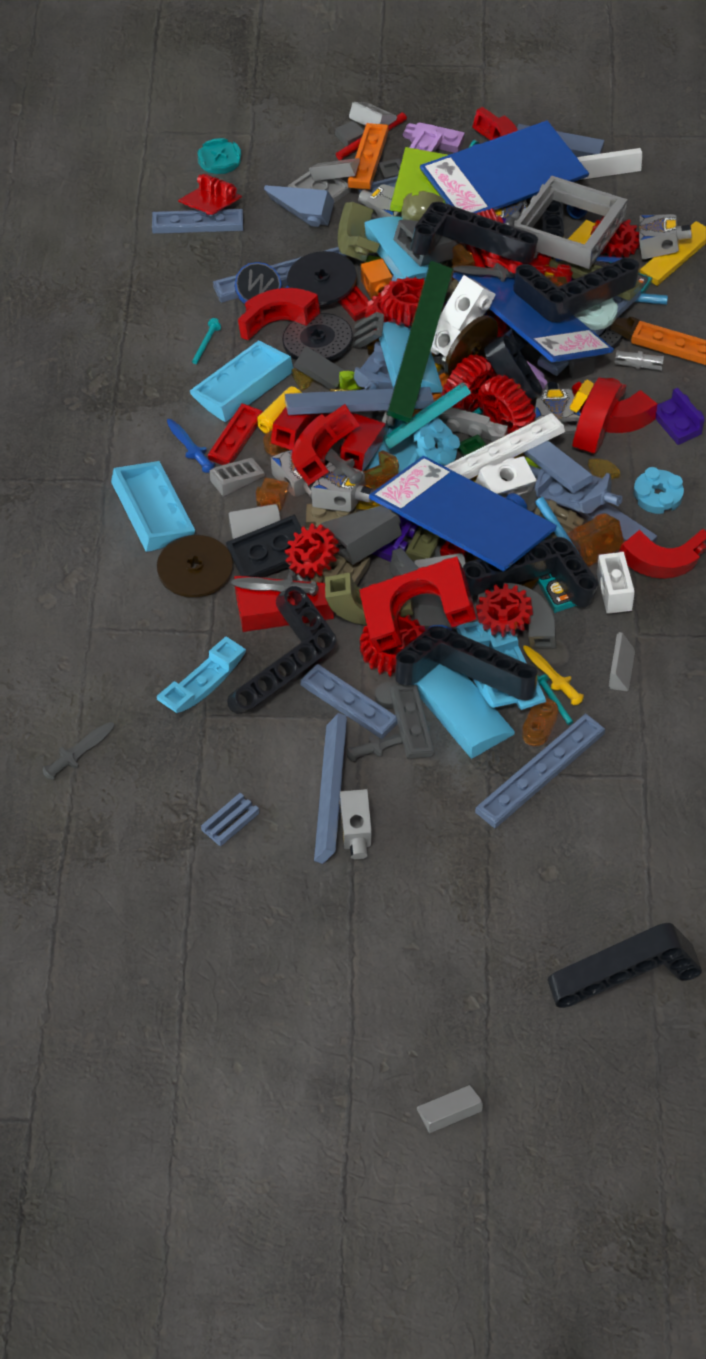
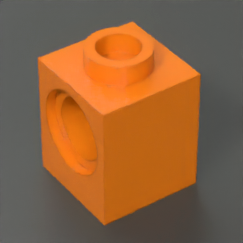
M383 258L361 264V282L370 299H372L373 296H378L379 293H382L384 286L389 285V282L392 280V275Z

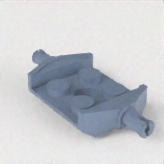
M380 342L375 343L374 352L361 368H355L354 380L358 386L364 387L363 390L393 389Z
M529 465L535 478H537L535 485L537 497H544L546 500L551 499L559 505L582 513H592L601 504L604 505L606 502L619 506L622 502L621 495L611 493L612 483L609 473H606L603 478L592 475L593 482L572 493L543 469Z

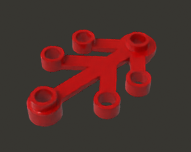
M491 252L484 253L483 255L486 266L494 268L496 263H499L512 273H515L516 268L523 264ZM538 253L537 258H534L533 262L528 264L535 267L544 276L546 272L552 273L553 280L557 282L568 283L572 280V267L565 264H559L557 268L545 266L550 264L551 256Z

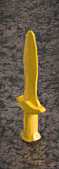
M526 645L523 646L530 660L547 674L553 682L551 689L561 690L571 700L572 705L582 703L584 694L578 693L569 684L571 681L570 676L562 677L539 653Z

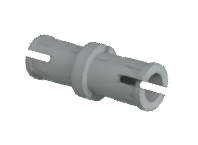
M617 350L615 365L636 367V370L646 368L662 371L664 356L643 354V351L633 353Z

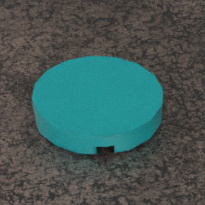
M224 138L206 141L197 152L198 164L208 173L226 174L232 172L239 167L242 161L241 149L235 142L232 144L228 142V139Z

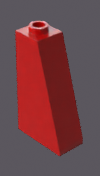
M234 576V579L246 578L248 576ZM264 578V579L276 580V581H277V580H283V579ZM293 580V582L311 583V582H307V581H295V580ZM316 582L318 586L317 594L313 597L308 593L306 594L324 620L334 619V611L330 608L325 598V583ZM235 586L243 632L289 626L276 606V598L281 592L274 590H249ZM290 596V598L287 599L288 602L292 605H295L294 598ZM302 616L303 623H309V619Z

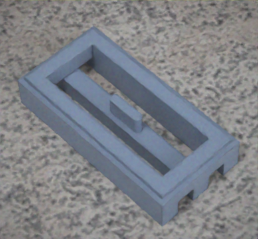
M239 793L202 824L201 829L221 847L259 814V808L256 805L252 806V802L248 799L245 800L244 795ZM245 810L248 811L233 825H231L240 814H242ZM231 825V826H230L226 831H224L220 836L217 835V834H218L219 832H221L226 826Z

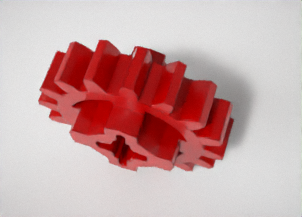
M630 219L623 221L600 254L607 253L609 257L613 255L621 257L623 255L625 258H629L630 253L635 254L640 244L639 232L636 231L637 225L631 226ZM596 220L590 235L593 234L601 221Z
M311 524L309 530L303 526L301 527L302 533L298 534L295 532L293 534L295 540L288 541L291 549L285 550V553L289 556L286 562L294 573L302 578H305L307 575L310 579H313L315 573L322 576L324 568L327 570L331 569L330 561L336 562L337 559L333 554L339 552V549L335 546L339 542L334 537L335 534L321 524L318 527Z
M504 584L503 589H499L497 585H494V591L485 590V597H479V605H476L478 622L482 623L483 630L485 631L491 628L492 635L499 631L502 637H505L506 632H510L514 636L515 629L518 628L524 631V623H531L530 616L533 615L531 597H527L525 590L518 592L517 585L512 589H508V584Z

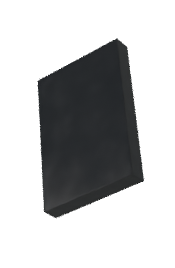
M295 514L226 542V546L240 576L262 578L290 566L286 562L289 556L285 553V550L291 549L288 541L295 540L293 535L295 532L298 534L302 533L301 525Z

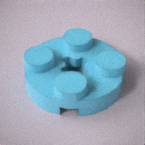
M435 418L414 433V442L417 441L419 447L416 449L419 458L426 456L443 466L454 462L460 441L441 419Z
M649 467L635 481L634 498L636 497L638 505L645 511L655 514L664 513V510L671 508L673 511L679 507L683 499V480L680 476L674 475L671 472ZM655 489H660V490H663L664 492H660L659 494H656V493H655Z

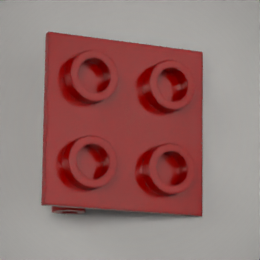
M202 174L197 178L199 188L180 198L178 202L213 215L242 198V195L237 194V188L234 184L216 177L213 178L208 174Z

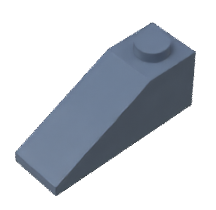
M265 185L264 190L271 200L307 224L314 227L329 224L334 199L328 190Z

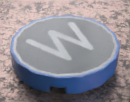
M254 262L240 269L236 275L234 287L238 298L245 304L249 299L260 293L280 289L281 281L274 268L265 263Z

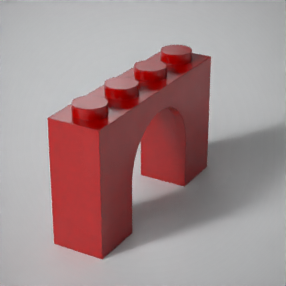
M285 407L273 423L271 443L293 450L294 444L303 430L321 414L288 415ZM351 412L360 426L343 437L346 441L341 447L340 458L345 461L353 459L355 462L353 468L364 471L383 443L386 423ZM321 413V414H323L324 417H326V416H328V415L331 414V413Z
M457 556L418 568L403 575L395 576L392 579L377 584H371L359 590L370 640L378 653L402 645L397 622L398 613L403 604L416 595L428 593L439 596L444 613L452 628L477 619L466 575Z

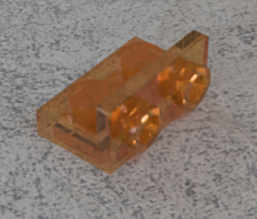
M606 513L595 516L591 521L577 526L573 531L567 533L588 567L598 562L599 555L613 553L619 550L624 543L620 521Z

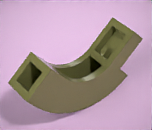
M355 202L345 203L338 229V247L342 254L366 262L368 253H377L379 243L368 240L365 236V222L371 219L374 209Z
M345 573L325 577V598L330 608L345 620L367 625L359 592L360 588L354 583L351 574ZM413 597L406 601L399 610L401 616L413 615Z

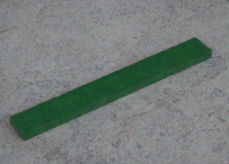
M430 261L386 414L410 423L453 271V268L434 261Z

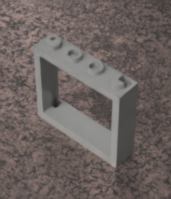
M551 176L545 185H541L539 193L532 197L530 205L523 209L520 218L514 221V227L530 232L538 237L536 252L590 269L624 221L628 199ZM553 200L605 216L585 245L532 227Z

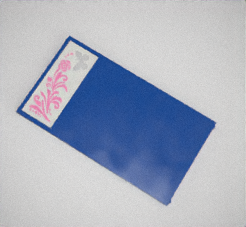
M548 121L420 165L421 171L446 204L476 214L491 208L497 210L534 195L536 196L540 191L541 185H545L551 176L570 182L589 176V172Z
M453 273L452 277L458 282L465 275L495 293L496 295L489 309L552 363L609 354L614 350L574 315L559 322H551L545 319L513 291L514 278H506L502 282L493 275Z
M426 456L420 457L369 494V499L502 571L508 569L557 528V525Z

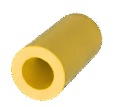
M292 386L288 387L258 416V427L263 433L272 435L273 423L286 407L285 394L302 393L299 389Z

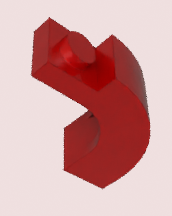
M484 107L477 109L472 128L489 140L518 131L514 123L505 115L498 118Z
M280 288L254 296L245 303L246 312L238 319L241 338L249 340L266 324L277 320H291L307 326L320 314L318 295L303 289Z
M599 377L581 412L573 439V447L594 454L602 446L611 413L616 403L625 394L627 385L620 383L615 378Z
M580 381L572 386L574 397L582 385ZM641 390L625 400L618 401L611 413L605 432L627 433L647 426L656 419L657 403ZM586 400L584 401L583 405H582L581 408L579 409V410H581V412H582V410H583V407H584V405H585Z
M346 404L326 417L323 414L319 415L303 430L294 444L292 462L308 486L329 472L325 465V456L328 450L338 440L360 426Z
M704 529L700 530L680 547L664 548L653 543L641 530H638L621 545L619 552H624L627 565L640 574L653 578H674L686 574L696 566L700 555L706 550V531Z

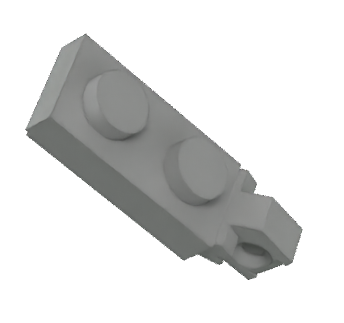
M452 407L441 413L442 422L452 432L457 431L469 434L472 437L478 434L481 438L491 440L492 442L508 434V426L491 422L488 416Z

